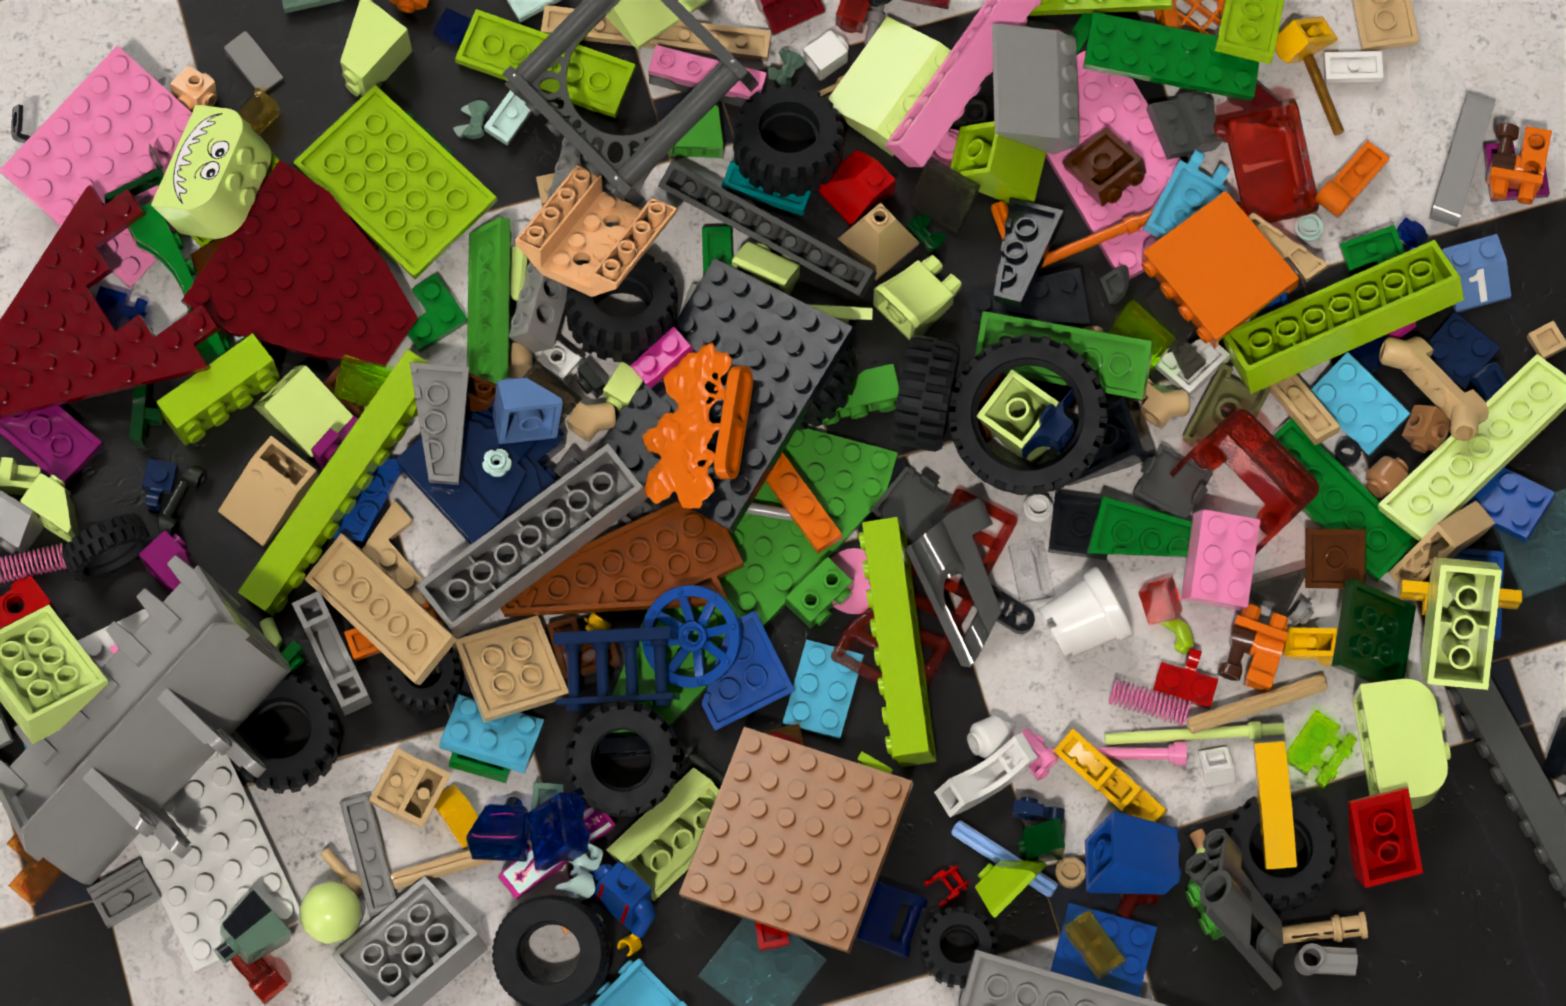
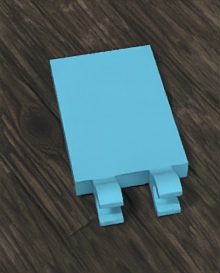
M1195 149L1187 163L1182 160L1177 163L1143 230L1160 239L1224 191L1229 192L1230 188L1224 186L1223 183L1230 169L1220 164L1212 177L1207 176L1198 170L1205 154Z

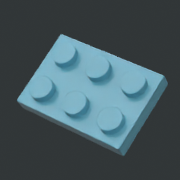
M1347 352L1310 390L1340 425V428L1355 442H1358L1359 446L1369 456L1412 414L1350 352Z
M806 639L793 684L795 691L790 695L782 725L840 741L864 655Z
M459 694L441 737L439 748L525 774L544 727V720L519 712L484 723L475 699Z

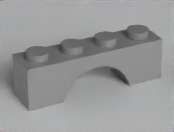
M317 591L293 602L292 605L344 715L346 716L372 704L320 592Z

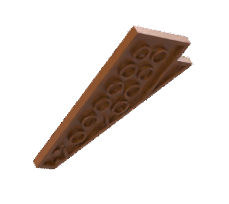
M674 502L587 543L501 607L505 617L649 609L667 591L681 586L694 585L712 589L728 600L719 579L745 567L727 529L688 508H682L680 504ZM688 596L692 607L705 606L708 601L700 597ZM677 599L670 603L666 608H681L679 600Z

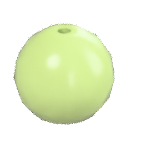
M335 881L319 884L312 887L303 897L299 908L300 922L305 932L315 941L324 944L341 942L350 938L359 928L362 919L361 902L357 894L345 884Z

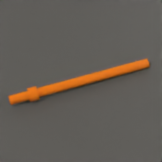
M1152 210L1136 217L1134 215L1125 217L1119 224L1048 252L1042 267L1127 233L1130 235L1140 231L1139 227L1146 224Z

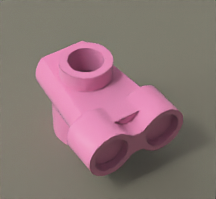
M1026 728L1020 733H1023L1038 757L1029 765V770L1037 780H1041L1049 774L1050 768L1058 761V758L1050 748L1047 749L1045 747L1044 739L1039 734L1034 735L1029 728Z

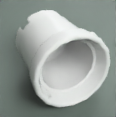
M1094 567L1084 574L1081 582L1038 608L1048 631L1056 644L1059 645V651L1066 661L1115 639L1123 641L1134 635L1119 601L1098 567Z

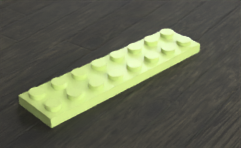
M1536 354L1486 402L1489 411L1488 419L1479 424L1478 433L1473 439L1461 441L1453 438L1451 435L1378 504V510L1416 540L1420 541L1437 523L1458 512L1566 408V375Z

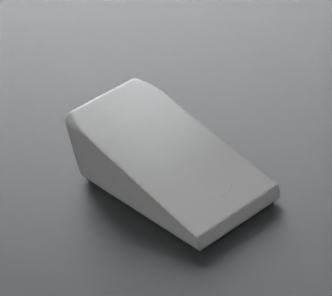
M247 31L241 33L224 47L227 57L261 96L284 79Z

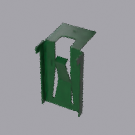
M150 144L149 154L157 170L106 193L105 205L113 200L116 195L127 189L133 196H136L157 185L159 187L164 177L163 167Z

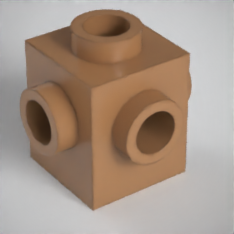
M1414 405L1412 414L1409 416L1401 436L1411 443L1412 449L1418 452L1435 451L1445 441L1451 427V420L1437 406Z

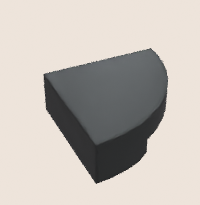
M1120 265L1100 278L1110 304L1120 302L1128 289L1129 271L1127 265Z

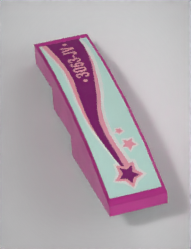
M590 806L502 871L498 878L517 900L562 870L564 865L568 863V851L576 840L583 839L592 844L612 831L616 824L608 814L600 813Z

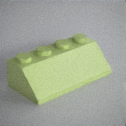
M694 767L674 785L662 802L641 816L606 849L617 863L619 861L622 862L649 885L653 901L689 869L719 792L711 779Z

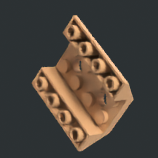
M576 165L516 238L515 244L541 275L593 297L618 288L677 213V208L654 198H651L643 209L626 201L622 202L619 198L602 191L601 175L597 178L590 170ZM610 222H615L619 224L612 227L606 226V224ZM579 260H585L589 262L588 264L586 263L582 265L575 264V262Z

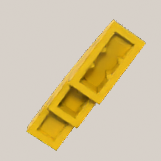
M1072 728L1053 750L1097 791H1100L1127 815L1158 823L1167 813L1168 809L1075 729Z
M1285 741L1254 743L1257 803L1260 810L1265 868L1297 867Z

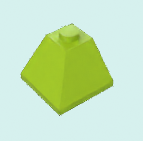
M1001 860L995 866L989 863L977 875L981 881L975 888L990 914L996 918L1047 864L1044 861Z

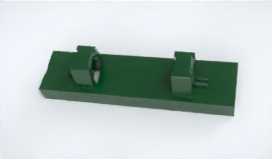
M152 384L135 387L129 438L134 448H146L148 425H163L164 417L161 410L150 408Z

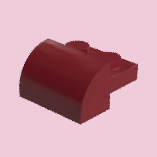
M755 0L760 13L762 12L773 36L826 12L820 0Z

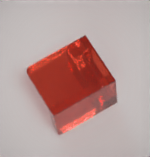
M1173 577L1146 582L1138 592L1149 625L1176 620L1183 610Z

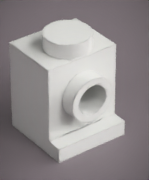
M555 339L552 349L536 353L539 356L536 359L537 366L543 372L553 376L563 388L578 373L577 368L583 365L582 358L578 354H574L557 339ZM556 354L562 357L560 361H553L552 359Z

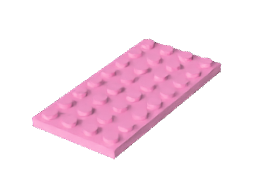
M1084 51L1076 55L1079 146L1055 155L1046 152V158L1091 234L1121 223L1125 217L1130 215L1136 217L1152 210L1181 158L1167 160L1146 111L1149 105L1134 80L1129 77L1083 69L1086 52ZM1107 127L1143 158L1147 173L1138 186L1130 185L1122 191V196L1116 203L1111 204L1108 202L1102 207L1084 191L1082 183L1064 168L1062 161ZM1144 226L1139 227L1140 231L1130 235L1125 233L1098 244L1113 270L1120 265H1127L1129 280L1145 272L1141 266L1143 263V251L1159 240L1143 230Z

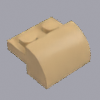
M396 748L368 802L394 815V818L406 824L423 828L451 774L426 760L423 762L407 752Z

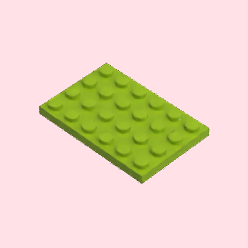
M376 85L292 162L301 174L329 191L350 219L415 280L498 201L497 197Z

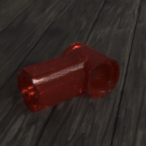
M238 954L231 959L232 964L249 982L248 986L264 1005L288 986L272 965L269 966L263 958L251 964H246Z

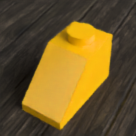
M1324 17L1293 20L1278 34L1275 51L1277 56L1285 61L1286 64L1301 62L1304 57L1314 55L1335 43L1338 38Z

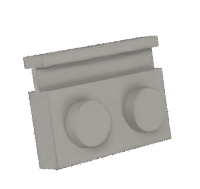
M140 859L87 888L108 929L161 900L159 892Z

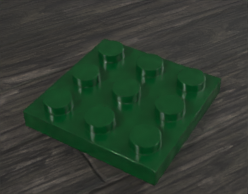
M1355 579L1346 580L1332 667L1371 683L1405 679L1416 606Z

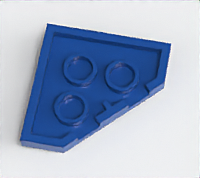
M756 611L739 618L742 629V645L735 664L725 676L707 686L702 706L715 731L795 691ZM729 633L725 634L720 647L725 653L728 649ZM716 659L714 668H716L721 661Z

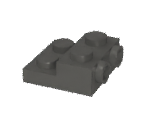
M1192 91L1182 93L1173 100L1153 103L1147 107L1146 111L1167 160L1192 155L1195 149L1202 153L1216 150L1225 140V127L1222 122H1217L1213 113L1215 110L1214 101L1210 96L1207 97L1205 92Z

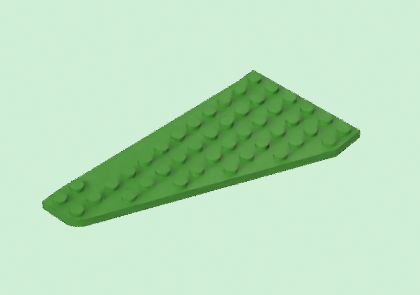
M809 428L795 431L783 453L842 533V539L817 554L794 521L745 514L734 533L728 530L745 567L719 579L730 604L735 609L739 618L756 611L763 627L765 628L785 606V597L825 558H830L860 527L862 522L871 515V509L889 488L898 452ZM764 482L752 503L783 507L767 483ZM705 606L692 607L696 621L699 620ZM717 607L707 624L708 628L727 624L725 617ZM665 608L663 612L680 622L686 623L682 608ZM659 620L656 623V627L668 626ZM696 631L692 634L694 641H697L699 638V634ZM725 634L710 637V641L720 648ZM639 642L640 647L637 648L638 695L655 694V671L645 657L642 642ZM680 645L666 647L667 666L682 648ZM703 649L706 674L713 670L717 658ZM693 651L690 652L676 673L695 677ZM625 665L612 696L626 695ZM667 682V692L680 694V700H671V706L653 707V701L637 703L644 704L660 713L672 727L706 691L708 685L687 688ZM618 730L609 733L618 737L640 736L628 730Z

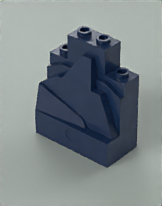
M492 406L487 410L466 412L459 485L429 483L422 437L400 454L396 461L401 476L404 479L409 478L471 545L556 482L558 478L548 466L542 467L565 448L564 439L562 438L565 435L560 427L557 438L499 444L492 417ZM503 449L508 453V458L512 461L510 470L501 477L491 476L482 467L484 455L489 450ZM498 460L494 461L495 465L500 463Z

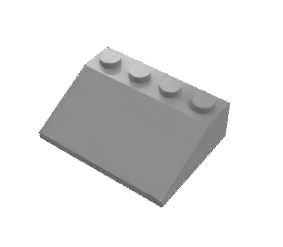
M993 24L995 134L1052 155L1079 146L1076 38L1057 30Z
M424 876L336 950L332 956L374 1006H422L488 950L478 933Z

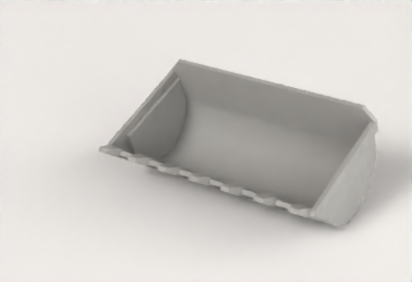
M177 555L167 565L181 583L164 601L146 588L136 596L150 616L134 634L130 633L116 621H113L106 629L119 650L103 667L96 662L94 663L108 680V685L59 731L34 744L30 742L17 724L14 730L27 748L11 766L0 759V800L25 852L37 861L44 857L61 871L85 885H92L139 833L145 837L153 833L169 850L182 859L192 850L189 845L191 843L190 840L163 808L216 751L221 756L226 754L238 767L243 766L257 778L267 769L235 730L292 670L291 666L280 651L238 611L241 605L202 567L197 565L193 568Z

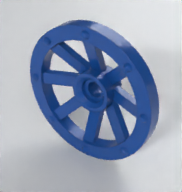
M695 585L681 586L662 594L651 605L643 621L642 628L656 627L658 620L668 626L675 627L678 631V640H668L669 646L666 647L674 645L682 647L668 666L666 665L667 682L687 688L702 687L718 681L731 670L741 650L742 629L735 609L725 597L707 587ZM688 596L708 600L698 621H696ZM677 599L686 620L685 624L663 612L670 603ZM717 607L725 617L727 624L708 628L707 624ZM694 631L699 634L697 641H694L692 638ZM729 633V644L726 653L712 643L710 637ZM650 641L642 642L645 657L655 671L654 647L651 646ZM703 649L721 661L716 668L706 674ZM693 651L695 677L676 673L690 652Z

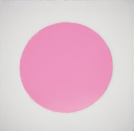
M858 548L840 551L830 559L853 581V589L851 590L853 594L843 605L840 606L837 603L834 607L849 614L868 612L872 608L868 606L866 590H870L871 586L868 579H865L863 572V561H867L865 551Z

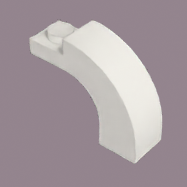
M1019 733L980 764L949 778L934 793L949 817H953L983 802L1014 782L1030 769L1029 765L1038 757L1023 733Z

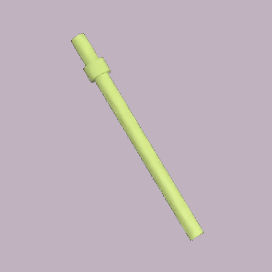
M1260 721L1248 722L1247 725L1213 727L1192 734L1189 728L1104 733L1105 745L1248 737L1249 740L1261 739L1262 736L1285 735V724H1261Z

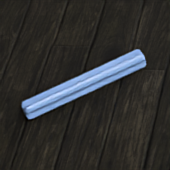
M959 820L951 831L952 836L996 864L1001 860L1023 861L963 821ZM1042 872L1029 884L1047 897H1051L1058 886L1056 881Z

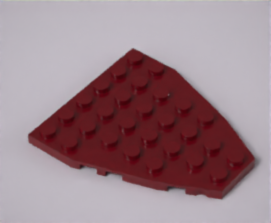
M279 160L258 190L255 201L244 223L233 234L225 237L181 300L182 304L191 310L201 303L205 305L219 328L232 336L247 338L253 333L262 344L267 345L269 343L299 354L323 360L337 359L355 364L369 363L372 366L386 367L418 321V316L386 262L330 192L281 160Z

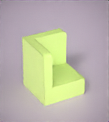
M1 457L0 490L6 494L24 495L41 473V469L35 466L17 465L14 458Z

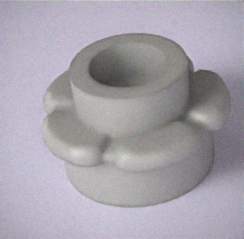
M1300 598L1293 604L1287 613V617L1293 622V626L1299 623L1305 625L1314 613L1310 609L1312 602H1306Z

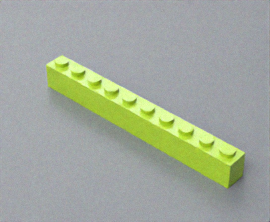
M407 349L239 589L238 593L272 617H274L276 612L279 613L284 609L288 602L287 597L292 589L297 588L303 582L306 569L310 564L315 563L322 553V546L327 539L333 538L339 529L338 523L344 515H348L353 510L356 504L355 499L361 490L364 491L369 487L373 480L372 475L377 467L382 466L387 461L390 455L389 450L393 444L399 442L404 437L407 431L406 426L412 417L418 416L410 363H430Z

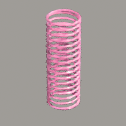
M60 543V551L58 544L55 545L60 568L56 560L54 546L51 545L55 568L52 563L49 547L47 546L46 550L50 561V568L47 563L45 549L42 547L46 571L43 566L40 549L37 548V553L41 564V571L38 566L35 550L33 549L32 553L36 564V571L33 566L31 552L28 550L32 574L29 569L26 552H23L27 567V574L24 569L22 555L19 552L23 576L19 569L17 555L14 554L18 577L15 572L12 555H9L13 570V577L10 572L8 558L5 555L9 580L6 575L3 558L0 557L4 574L3 580L0 570V584L1 582L5 584L6 580L7 582L15 581V578L18 580L20 577L27 578L29 575L32 577L34 574L36 576L39 573L42 575L43 572L45 574L48 571L51 573L52 569L55 572L57 568L58 570L62 568L64 570L67 569L63 558L61 560L62 555H60L64 548L63 544Z
M1115 679L1108 702L1110 705L1115 698L1114 705L1116 706L1120 698V708L1125 699L1124 709L1129 702L1128 710H1130L1134 702L1133 712L1138 705L1137 713H1139L1143 705L1142 715L1147 708L1146 715L1148 716L1152 708L1151 717L1154 716L1157 708L1156 719L1159 717L1162 709L1160 720L1163 719L1166 712L1165 722L1170 715L1169 722L1171 723L1175 715L1174 724H1176L1180 715L1178 725L1180 726L1182 723V727L1184 726L1191 704L1190 700L1185 706V699L1181 703V698H1179L1176 703V696L1172 700V695H1170L1167 700V693L1162 700L1163 693L1161 692L1158 697V691H1156L1153 697V689L1148 696L1149 688L1144 693L1143 686L1139 693L1140 686L1138 685L1135 690L1134 683L1130 690V682L1125 690L1126 681L1123 682L1121 687L1122 680L1120 679L1117 684L1118 679Z

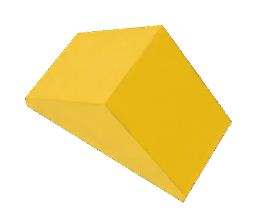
M455 784L441 792L434 809L464 850L481 838L474 835L484 836L488 831L468 799Z

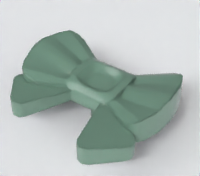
M780 50L779 55L784 65L781 70L768 67L769 79L773 80L778 88H780V84H789V87H792L791 79L795 71L804 65V60L798 53L791 52L790 50Z
M475 100L461 108V111L470 116L471 119L469 124L453 128L459 138L465 136L469 139H478L484 136L482 128L484 116L490 109L486 102Z

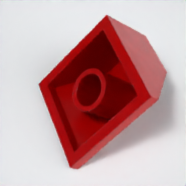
M856 150L840 163L838 171L833 174L832 179L825 185L821 183L820 189L817 191L852 227L876 205L884 202L895 192L896 180L875 158Z

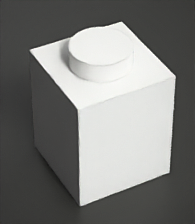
M829 30L803 49V60L821 81L848 62L849 47L841 36L836 37Z

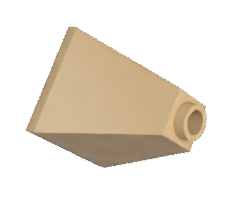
M881 202L838 238V241L859 263L877 273L876 281L919 245V241Z

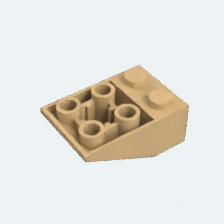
M270 436L251 458L218 512L264 547L297 508L318 478V473L316 469L273 436Z

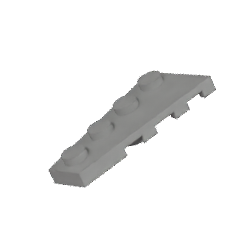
M410 363L429 483L459 485L469 367Z

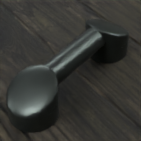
M194 466L186 470L179 477L162 512L159 514V535L164 530L171 537L177 533L180 521L172 518L188 487L196 491L201 488L207 475L206 469Z

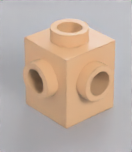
M187 66L170 83L171 94L191 112H193L195 105L213 107L218 99L214 79L210 75L202 74L190 66Z

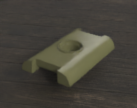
M1222 363L1188 426L1183 440L1190 446H1193L1195 442L1221 455L1218 461L1231 465L1271 389L1266 387L1251 394L1243 382L1230 376L1234 369ZM1227 407L1231 409L1234 418H1224L1220 411L1221 408Z

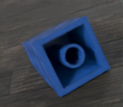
M1113 811L1085 839L1086 892L1165 895L1181 878L1178 829Z

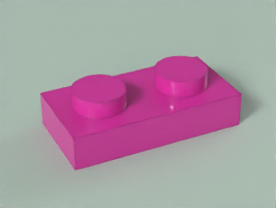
M673 326L630 366L645 384L652 389L672 367L679 364L683 357L693 352L694 348Z

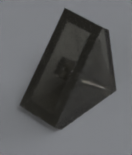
M1303 568L1251 584L1249 599L1280 615L1286 616L1307 575L1306 569Z

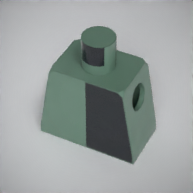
M253 889L221 924L220 934L225 941L216 947L214 952L224 964L237 954L246 964H251L287 944L291 938V931Z

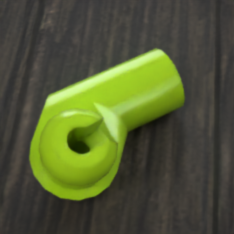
M1168 612L1161 625L1175 633L1177 642L1174 644V649L1181 654H1187L1189 649L1193 648L1195 642L1191 627Z

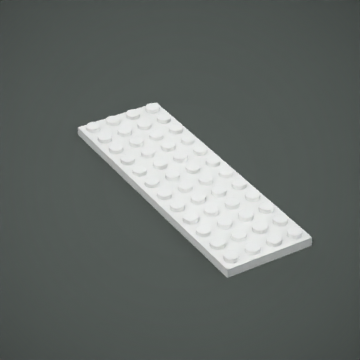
M143 609L117 623L134 634L150 615L146 609ZM109 626L78 640V643L89 657L101 667L113 656L110 646L116 645L106 631ZM216 751L163 808L190 840L191 843L189 845L192 850L182 859L169 850L153 833L148 837L139 833L133 840L150 878L161 896L160 899L195 973L221 962L214 952V949L225 941L220 934V926L253 889L288 928L301 923L300 906L233 764L226 754L221 756Z

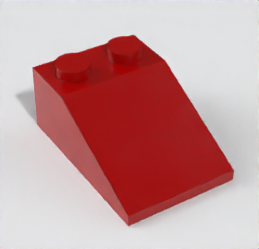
M1408 787L1348 801L1349 846L1354 877L1365 888L1423 873Z

